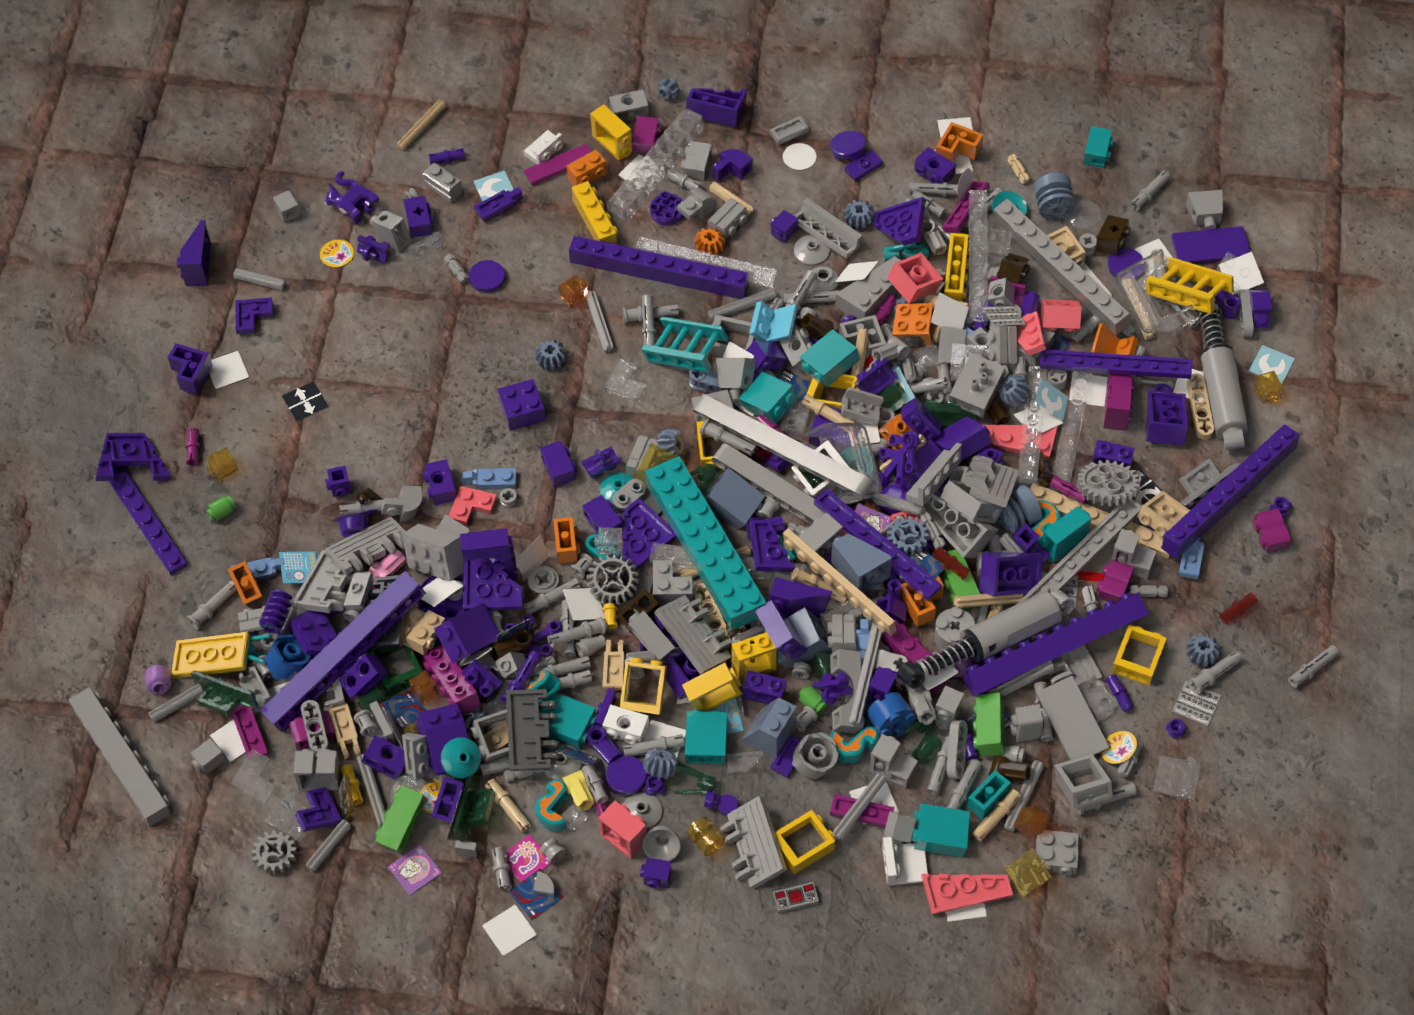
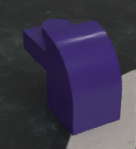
M737 149L725 150L720 153V162L713 166V179L719 182L731 172L741 180L753 170V159Z
M1249 290L1253 328H1270V310H1272L1269 290Z
M1026 523L1012 537L1025 553H1042L1043 562L1050 556L1036 542L1040 536Z

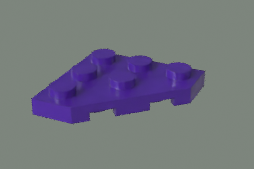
M923 197L876 211L873 225L877 230L903 246L919 242L926 201Z
M640 498L625 508L622 555L625 556L624 562L630 559L631 565L636 566V572L677 538L673 529Z
M489 558L464 561V611H468L481 603H484L488 610L523 609L522 587L515 583L499 566H496Z

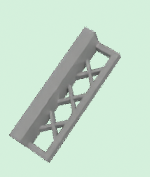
M807 198L802 202L801 211L794 215L798 218L799 227L845 258L860 248L863 235ZM803 216L808 221H802L799 218ZM813 227H819L822 231L815 230ZM826 236L834 237L836 240H830ZM840 246H847L850 249L846 251Z
M956 443L950 451L944 449L907 492L906 500L924 506L960 464L962 444Z

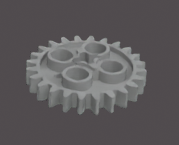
M1099 460L1098 464L1091 462V466L1085 465V469H1081V473H1078L1077 487L1078 491L1082 492L1081 496H1087V500L1093 499L1094 504L1099 501L1101 506L1108 503V506L1111 507L1112 503L1119 506V502L1126 504L1127 500L1132 501L1133 497L1136 498L1137 493L1140 491L1141 480H1139L1136 470L1130 471L1131 466L1124 467V463L1117 465V461L1110 463L1109 460H1106V463H1102Z

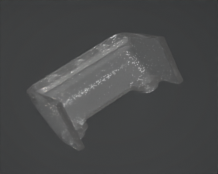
M1162 249L1125 268L1116 275V283L1141 330L1145 333H1173L1199 319L1192 304L1174 314L1161 318L1150 296L1147 294L1146 279L1150 275L1156 277L1155 271L1170 264Z
M824 423L804 433L805 437H819L820 445L828 440L849 468L867 476L873 481L864 498L875 496V494L882 492L868 433L863 424ZM839 487L834 490V495L845 504L861 500Z

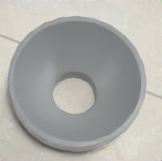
M820 266L811 270L817 274V278L810 287V292L836 291L839 288V282H835L839 276L834 269ZM824 272L829 276L822 279L818 277V274Z
M656 826L650 829L644 837L643 849L649 858L671 861L680 851L681 843L678 834L667 826ZM659 835H666L669 841L662 844L657 841V837Z

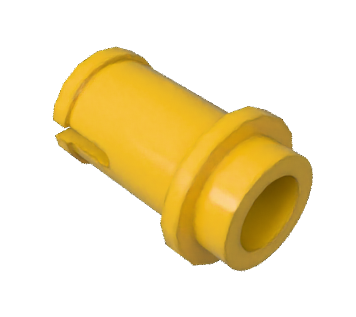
M607 603L602 609L607 629H616L618 627L616 617L618 608L614 603Z

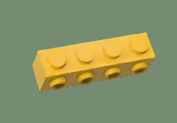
M588 181L571 187L573 202L593 239L617 245L618 230L616 226H612L610 215L605 213L602 201L597 199L595 188L591 187Z
M950 233L944 295L962 302V299H966L967 288H963V285L968 282V273H965V269L969 270L970 259H966V256L970 255L971 244H968L969 234Z

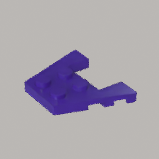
M145 433L106 434L95 481H113L112 466H150L153 481H170L171 473L169 470L166 471L162 459L157 457L155 449Z
M306 610L290 620L289 626L305 655L317 656L326 645L337 637L327 616L339 614L341 611L324 613Z

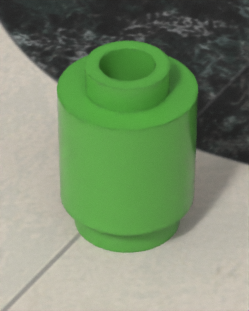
M229 495L223 496L207 505L208 510L206 512L211 520L215 519L218 522L233 513L236 505Z
M805 686L798 694L800 696L799 701L804 706L811 707L817 715L821 714L828 705L821 699L822 694L813 686Z

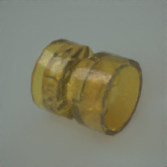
M707 817L697 819L686 832V835L693 843H698V849L705 856L717 851L725 841L724 836L717 829H714V825Z

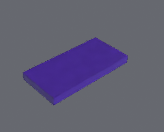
M1243 226L1172 233L1171 235L1176 259L1192 264L1229 261L1250 253Z

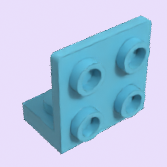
M763 301L756 302L749 334L758 341L775 342L791 337L798 306L793 304L773 310Z

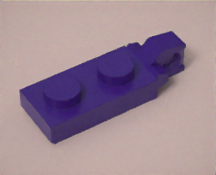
M519 187L512 191L502 190L476 204L474 210L481 220L485 222L517 204L523 198L522 191Z

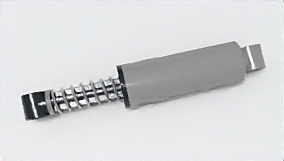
M1215 296V310L1211 314L1198 310L1205 349L1201 352L1200 359L1208 390L1216 436L1224 440L1225 450L1245 447L1243 435L1248 431V425L1238 380V370L1235 364L1234 350L1231 346L1223 344L1225 340L1222 338L1223 332H1221V321L1218 319L1220 315L1217 313L1219 309Z
M1054 590L1051 594L1049 592H1041L962 630L959 643L954 642L952 647L946 646L945 650L940 649L938 653L933 652L932 656L927 655L925 660L919 659L915 661V664L912 662L903 663L898 669V677L911 689H916L924 681L928 680L929 675L934 677L935 672L940 674L941 669L947 670L949 665L954 667L955 662L961 664V659L967 661L969 657L973 662L979 663L1059 624L1062 616H1067L1073 611L1075 602L1061 590Z

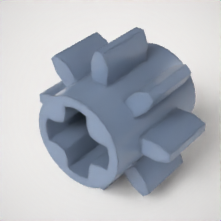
M662 79L658 83L660 86L658 93L663 99H674L679 94L677 92L679 85L674 79Z

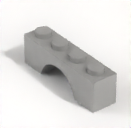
M838 649L830 655L831 674L837 677L839 672L846 673L851 677L848 686L853 691L851 695H846L844 705L832 712L833 731L855 734L863 728L865 723L864 716L862 717L861 724H858V726L849 722L863 661L859 651Z

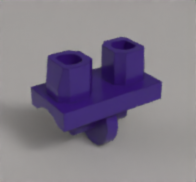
M360 235L357 238L358 247L356 252L362 254L363 260L369 261L374 259L383 264L387 262L390 243L385 241L378 243L370 235L367 237Z
M612 447L603 451L598 449L595 451V455L582 461L583 467L593 479L606 470L616 468V465L621 463L620 458Z
M476 659L463 669L461 673L465 676L464 680L469 684L476 685L479 688V693L484 697L489 696L502 683L499 678L490 672L491 667L489 665L484 667Z
M839 672L837 677L831 674H824L822 681L814 682L813 688L821 690V699L828 705L835 704L839 696L851 695L853 691L848 686L851 677L844 672Z

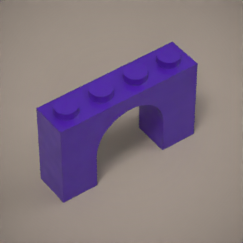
M507 528L460 534L463 561L493 558L491 561L496 566H499L515 582L518 570L512 535L508 536Z

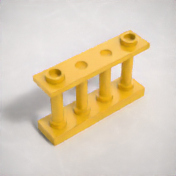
M1169 257L1168 271L1161 278L1150 275L1146 279L1147 294L1211 314L1215 310L1214 297L1221 290L1230 293L1234 291V276ZM1173 276L1181 277L1177 283L1169 281ZM1189 280L1197 282L1193 288L1184 286ZM1205 285L1214 287L1209 293L1200 291Z

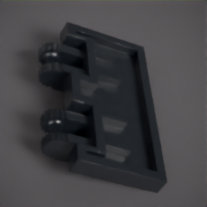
M400 575L374 577L373 586L380 589L369 590L367 597L370 599L377 598ZM368 600V601H366V602H365V608H366L370 603H372L374 600H371V601ZM407 612L368 650L402 648Z

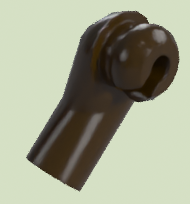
M366 488L358 492L356 499L360 504L364 505L365 501L380 500L381 497L372 489Z

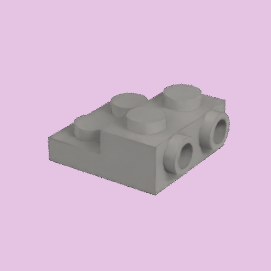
M1037 829L1035 853L1042 862H1038L1040 866L1043 864L1044 870L1042 868L1041 870L1045 874L1055 872L1064 876L1076 875L1078 833Z

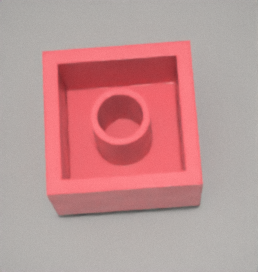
M922 253L894 263L887 276L889 281L909 304L936 293L943 280Z
M1042 299V327H1046V330L1049 331L1064 328V331L1073 332L1076 329H1080L1082 308L1080 302Z
M614 801L598 817L600 835L632 859L643 847V840L647 833L646 823L640 816L635 817L630 813V809L626 805H620Z

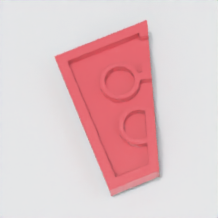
M1037 311L1026 314L1022 317L1026 325H1015L1017 326V343L1031 356L1046 350V344Z

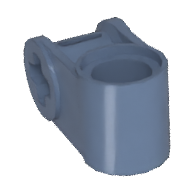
M710 369L709 372L699 371V375L696 370L689 371V386L691 389L708 393L722 391V388L719 387L717 370Z

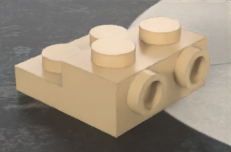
M1067 226L1047 235L1077 265L1081 266L1084 263L1086 252Z
M1162 491L1142 505L1137 517L1142 524L1152 527L1157 535L1164 536L1190 510Z
M412 607L407 613L402 644L424 655L428 649L433 648L438 638L434 628L443 624L445 618L430 610L425 613Z

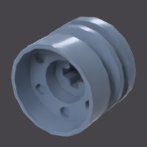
M1055 172L1046 174L1036 180L1034 193L1037 199L1039 214L1043 218L1048 220L1062 219L1069 216L1076 209V201L1072 192L1073 188L1068 175Z
M1020 485L1012 490L1006 508L1003 507L997 519L999 525L1007 534L1013 536L1025 523L1030 527L1042 519L1040 505L1031 490L1025 485Z

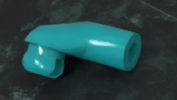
M927 247L919 248L914 252L904 249L902 257L909 258L922 253L927 258L930 251Z

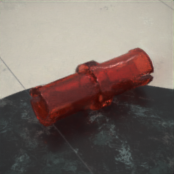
M941 546L937 547L933 552L932 556L942 562L947 570H952L962 580L967 577L970 569L960 563L955 555L951 556Z
M1250 592L1241 600L1234 601L1231 607L1219 614L1220 619L1225 624H1228L1238 615L1242 616L1245 610L1258 602L1256 596Z

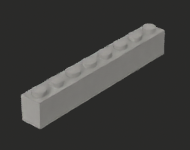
M89 687L68 699L72 709L149 827L171 814L168 808L171 805L165 795L161 797L159 794L161 789L155 780L151 782L149 776H151L149 770L145 765H140L139 761H141V758L136 750L133 752L130 750L129 747L132 746L126 735L121 736L119 732L122 730L118 723L111 721L110 717H112L109 709L101 706L100 703L103 701L97 692L93 693Z

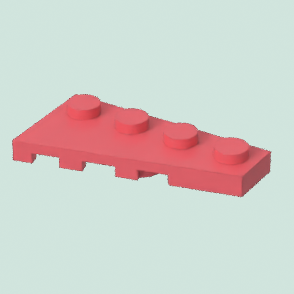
M985 425L990 431L989 438L991 440V443L987 446L1027 456L1032 451L1040 450L1044 453L1046 460L1050 459L1057 426L1034 436L1024 425Z
M921 874L931 915L1013 896L1008 875Z

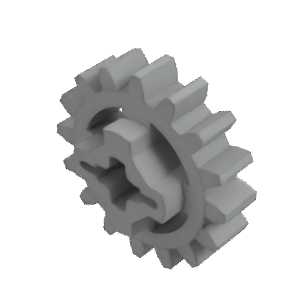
M273 830L271 835L264 832V838L257 837L259 843H253L255 850H252L251 854L254 857L252 858L253 862L257 864L259 870L264 868L265 874L272 870L273 874L276 875L279 869L283 873L285 866L291 868L290 861H296L294 855L297 854V850L295 848L296 844L289 834L285 836L283 831L276 834V831Z

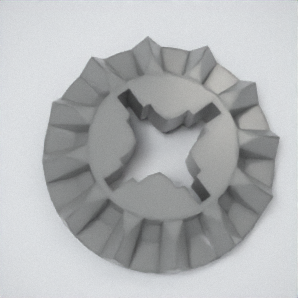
M547 566L535 568L528 576L529 588L534 593H547L557 588L559 582L557 572ZM547 578V583L540 585V579L544 580Z

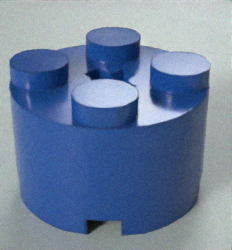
M283 634L278 636L264 659L266 666L277 680H292L307 665L311 655H305L297 639H294V635Z
M888 693L884 695L886 699L881 702L878 699L870 706L868 716L880 736L883 734L887 737L896 736L899 738L906 734V729L916 719V715L900 693Z

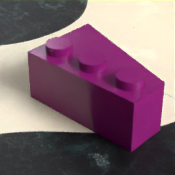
M1109 373L1103 428L1126 431L1127 424H1131L1132 413H1130V408L1133 407L1134 397H1131V393H1134L1135 382H1132V375Z

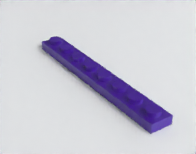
M1046 349L1041 351L1040 369L1191 379L1192 359Z
M112 466L114 478L113 481H108L170 576L187 567L186 561L123 467Z
M826 489L814 500V505L823 513L827 512L843 526V530L889 554L892 557L891 570L927 601L941 589L942 585L829 489Z

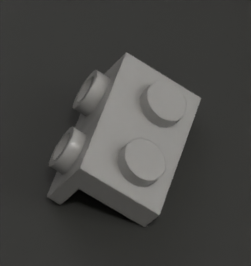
M849 387L842 398L841 416L877 426L880 406L884 398Z
M377 701L369 704L372 712L371 719L378 726V730L369 736L371 741L376 735L386 738L393 745L396 744L393 736L395 733L390 723L388 724L385 719V708H380Z
M413 733L403 734L406 774H412L414 780L430 775L426 736Z

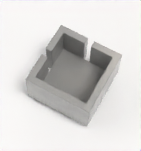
M309 749L295 751L293 774L299 791L326 787L328 791H339L341 765L336 751L324 749L318 751V753H314V751Z

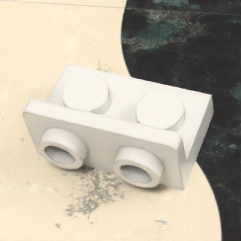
M547 130L524 150V156L536 164L550 159L556 151L562 148L563 135L561 133L554 135Z

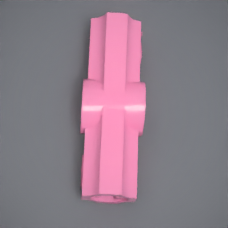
M397 549L395 553L388 554L380 563L375 562L368 572H371L374 577L393 576L407 560ZM372 581L370 590H372V589H378V588H375V587L373 586V581Z

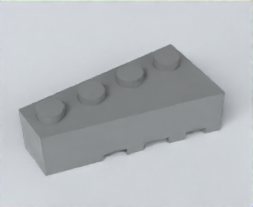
M896 257L891 258L871 271L865 279L857 280L836 293L835 307L847 315L855 316L857 319L874 315L878 307L882 306L887 296L893 295L897 291L887 276L894 263L901 260Z
M937 490L923 506L925 507L924 514H931L932 522H935L938 530L963 558H975L977 552H980L998 532V529L987 522L971 520L940 498L942 493Z

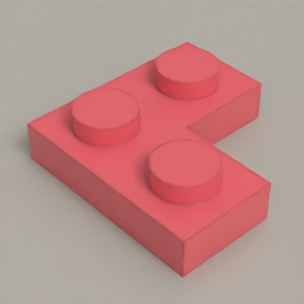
M460 486L449 517L467 526L473 510L488 514L492 513L497 495Z

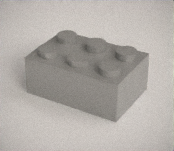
M420 524L415 525L402 534L409 568L448 581L464 573V561L459 536Z

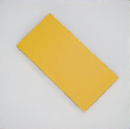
M248 632L176 641L171 676L175 679L246 670L251 635Z

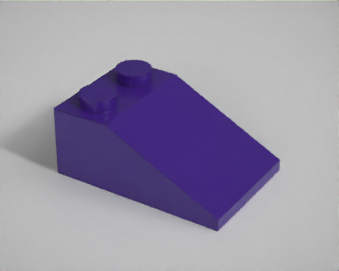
M205 220L200 221L181 248L180 257H177L180 277L184 279L186 286H203L208 284L211 239Z
M1148 390L1146 441L1184 445L1188 430L1186 394Z
M1025 552L982 553L979 591L991 596L1028 593L1041 581L1043 554Z
M775 577L767 603L772 600L787 613L788 617L806 608L817 618L824 617L832 591Z
M680 650L668 654L663 660V665H668L667 683L677 697L683 699L688 696L682 684L700 676V673L685 653ZM725 662L727 667L730 669V665L727 662Z
M457 704L418 713L416 727L419 735L426 736L428 757L436 776L447 773L441 763V753L444 746L455 738L462 737L468 739L465 723ZM464 754L460 755L461 761L466 760V756Z

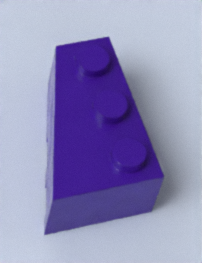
M692 88L686 99V115L736 127L746 106L747 89H741V92L730 91V89L714 91L712 88Z

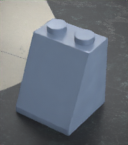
M730 468L714 481L704 495L716 519L738 530L746 526L747 522L753 518L752 514L754 511L757 513L763 506L761 501L765 497Z
M849 533L843 537L836 538L832 543L831 563L841 575L862 593L890 578L892 557L889 554Z
M806 608L794 613L789 618L807 650L799 658L790 660L776 649V663L789 669L796 662L806 663L832 653V648H828V637L820 620Z
M777 698L760 710L741 742L775 759L796 729L797 706L781 698Z

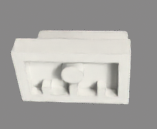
M884 837L882 851L887 886L923 883L921 874H928L925 851L914 849V843L892 844L891 837Z

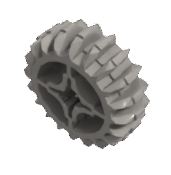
M614 553L613 558L606 554V560L600 556V563L594 561L593 566L595 568L591 567L588 569L591 574L587 575V579L590 580L587 583V587L591 588L590 594H595L596 600L602 597V604L606 600H609V603H613L612 601L616 600V604L620 605L619 599L621 598L626 603V595L632 598L633 593L631 591L636 592L638 590L635 585L639 584V580L636 579L639 576V572H634L636 566L631 565L630 559L624 562V555L617 559L616 553ZM610 566H617V567H618V568L615 569V570H609V569H607V567H610ZM625 571L629 576L627 586L623 585L621 581ZM599 573L605 578L601 588L597 583ZM611 577V578L613 579V578L616 577V581H617V582H615V581H611V582H610V579H609V578ZM611 589H617L620 591L617 593H608V591Z

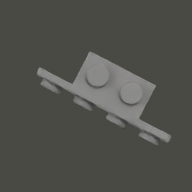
M1206 459L1178 479L1189 495L1179 503L1186 508L1190 507L1195 503V498H1202L1207 495L1210 487L1215 488L1219 485L1222 479L1232 473L1240 463L1230 465L1219 473L1211 459Z

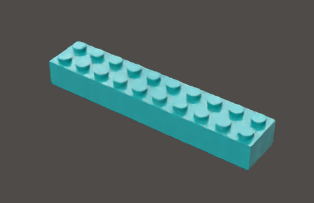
M680 456L645 470V479L649 490L731 631L759 619L755 611L764 606L766 601Z

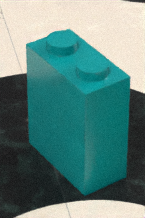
M833 329L799 356L803 371L807 374L810 373L818 383L822 382L827 387L861 360L857 348Z
M762 372L738 399L746 411L757 416L764 414L772 423H777L798 400L799 395L791 384Z
M1079 506L1075 507L1043 532L1041 547L1050 554L1048 559L1053 564L1074 549L1089 534L1092 518L1086 510H1082Z
M555 692L547 701L556 702L557 707L542 709L540 714H557V720L548 721L549 738L580 750L582 744H586L588 741V730L596 725V709Z
M701 710L687 711L685 764L726 765L727 712L720 710L703 712Z
M921 803L913 816L916 819V829L913 830L912 841H915L914 849L963 857L968 844L970 812Z

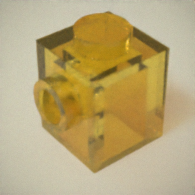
M1275 371L1257 375L1254 384L1257 397H1260L1262 403L1279 400L1283 387Z
M226 447L206 458L208 462L206 468L211 476L214 475L218 481L238 471L235 459Z

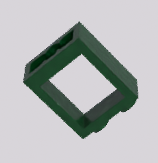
M403 644L402 648H404L414 669L389 680L386 676L381 680L388 697L425 681L423 671L412 649ZM402 648L368 650V654L376 655L379 659Z

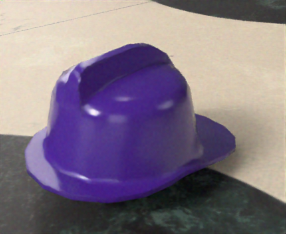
M372 509L354 515L340 516L332 519V521L338 522L341 535L346 538L366 529L368 516L376 513L378 510Z

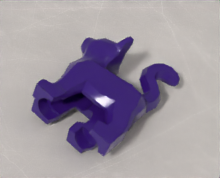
M340 171L335 176V182L341 186H351V188L342 196L330 183V190L326 193L324 203L327 206L337 207L341 213L350 216L353 223L357 225L362 221L357 208L360 206L364 207L365 213L369 215L374 211L372 203H378L379 197L352 179L343 180L342 177L345 173Z

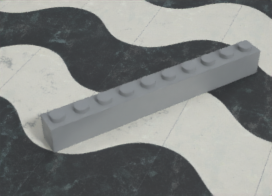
M1006 199L994 209L995 221L1115 335L1130 325L1129 312L1013 203Z

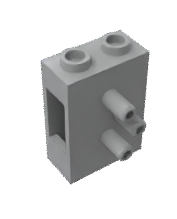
M970 353L949 395V404L984 418L1004 377L1005 366L999 362L987 360L982 355Z

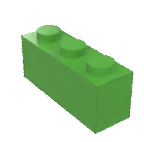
M956 549L938 554L937 561L946 567L941 572L943 577L942 583L944 584V589L950 593L949 599L952 606H954V597L980 594L965 558ZM962 607L961 609L967 610L974 607Z
M1001 694L976 695V704H973V711L976 716L973 726L975 733L977 732V737H974V747L979 750L981 757L1005 754L1004 702Z
M401 785L400 790L395 792L393 796L394 802L384 815L385 821L375 834L376 843L398 854H402L427 801L424 794Z

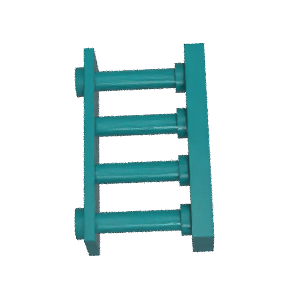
M661 317L660 320L665 330L657 343L653 346L644 344L641 349L646 360L652 363L709 372L711 365L707 356L717 340L728 341L723 327L679 320L672 317ZM671 332L679 333L670 348L663 347ZM686 335L694 336L686 350H678ZM701 338L709 339L701 353H693Z

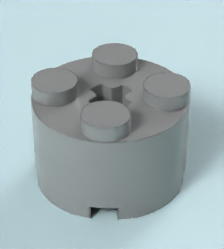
M957 607L943 611L938 616L935 625V642L937 646L945 650L946 646L952 647L954 642L959 643L962 630L975 625L973 617L968 612Z
M824 733L806 735L794 750L793 766L805 777L812 779L823 777L837 762L838 752L836 744L830 736Z

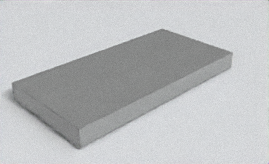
M1073 676L1036 692V696L1069 760L1089 754L1096 755L1109 749V745Z

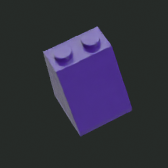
M931 439L914 452V462L918 466L915 474L906 473L904 465V476L907 477V484L911 487L942 453ZM896 467V469L893 471V473H894L896 476H897V467ZM950 475L937 489L941 493H943V489L945 485L948 483Z
M484 603L434 628L452 664L495 642L497 635L500 634Z

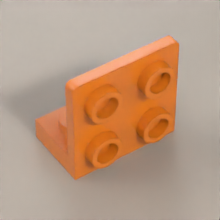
M933 303L897 304L893 336H920L926 346H933V334L936 330V325L931 322L935 309Z
M1100 323L1091 352L1135 355L1139 340L1135 336L1119 339L1104 323Z

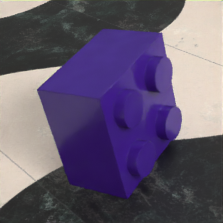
M534 379L498 388L499 402L510 431L546 421L544 407Z

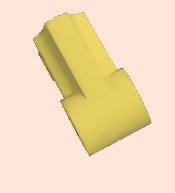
M581 770L562 778V781L566 784L568 795L571 794L578 810L586 811L595 804Z

